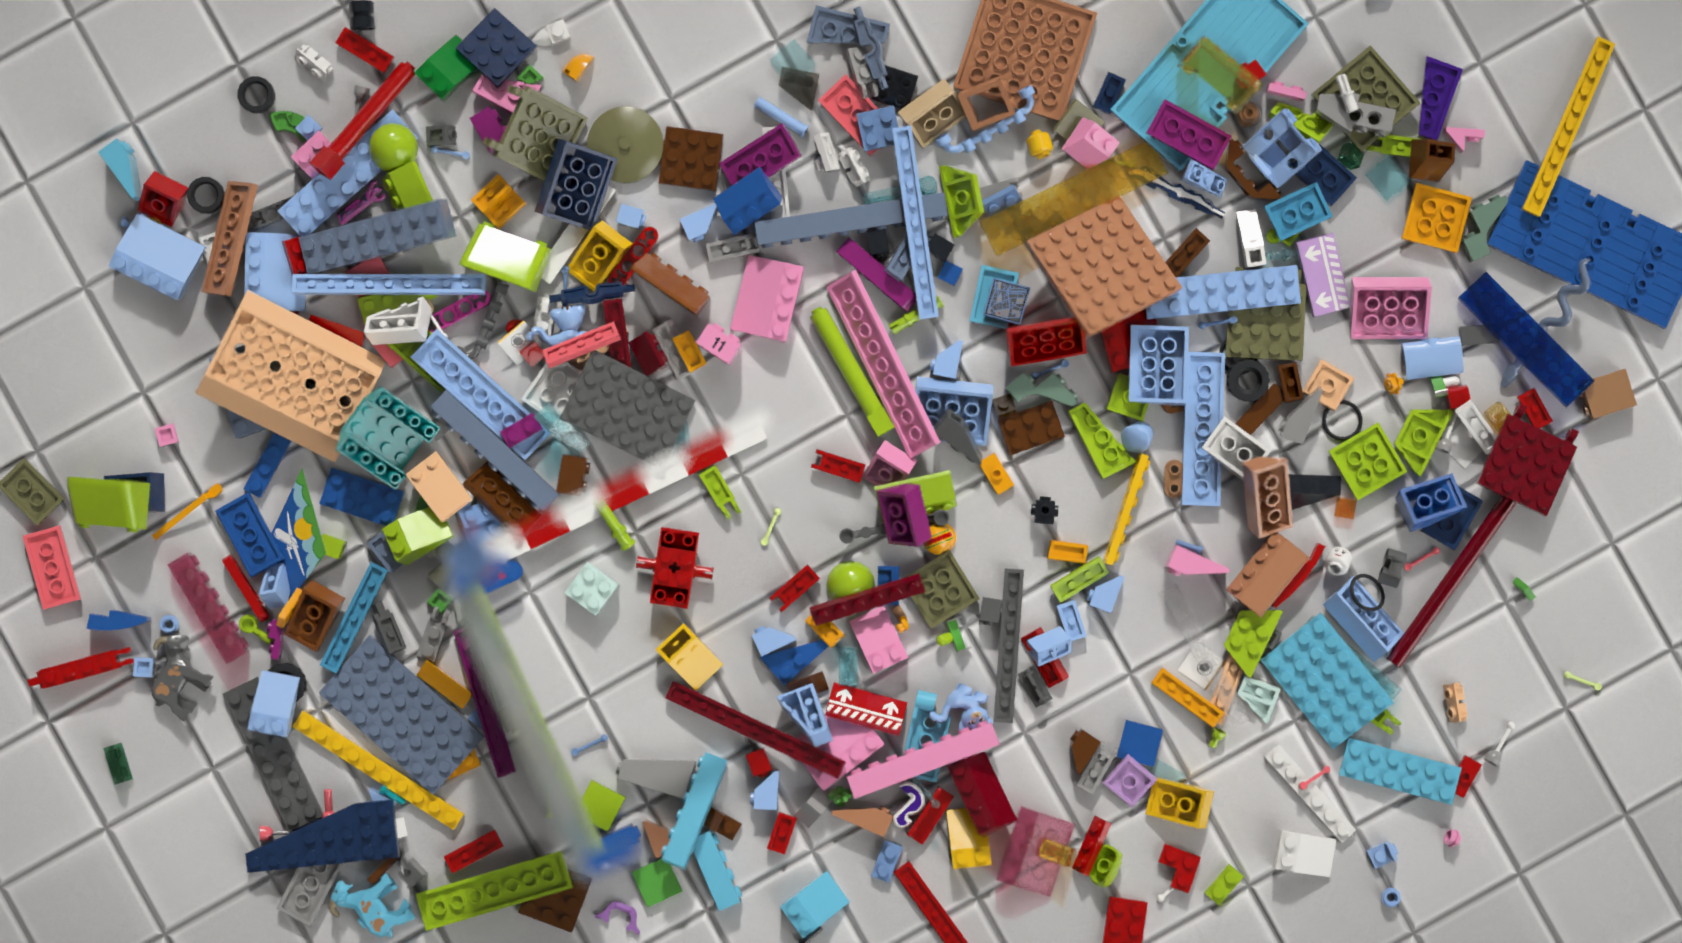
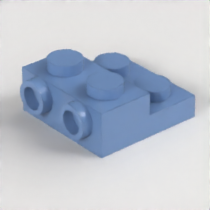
M478 500L477 504L471 506L468 503L455 513L464 537L467 535L463 523L466 521L470 523L473 530H479L485 541L504 533L501 523Z

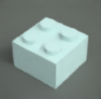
M587 562L565 591V594L596 616L620 584L593 564Z

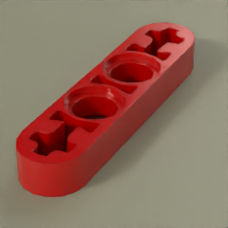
M646 227L642 230L609 276L607 283H613L611 280L619 277L620 274L616 272L620 270L622 274L627 275L626 279L623 276L620 279V282L626 285L634 272L633 270L625 272L622 269L623 263L630 261L634 265L646 253L650 252L659 238L658 231L655 228ZM654 231L653 235L655 238L648 240L647 244L650 245L648 248L639 242L640 239L645 241L647 238L646 232ZM636 246L644 248V254L640 257L635 256L633 253Z
M230 554L223 558V564L257 618L261 622L270 618L267 609L234 557Z

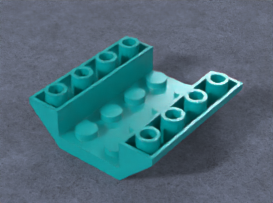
M380 387L362 399L341 428L336 450L396 490L406 477V473L403 471L406 464L422 442L426 440L430 443L441 427L383 387Z

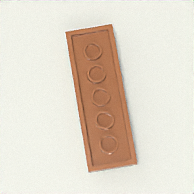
M228 181L201 292L231 297L258 185Z

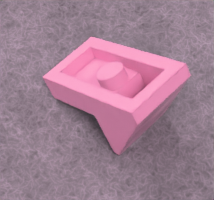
M1446 127L1443 129V134L1451 143H1456L1455 148L1462 153L1464 152L1465 139H1467V142H1479V140L1484 138L1485 130Z

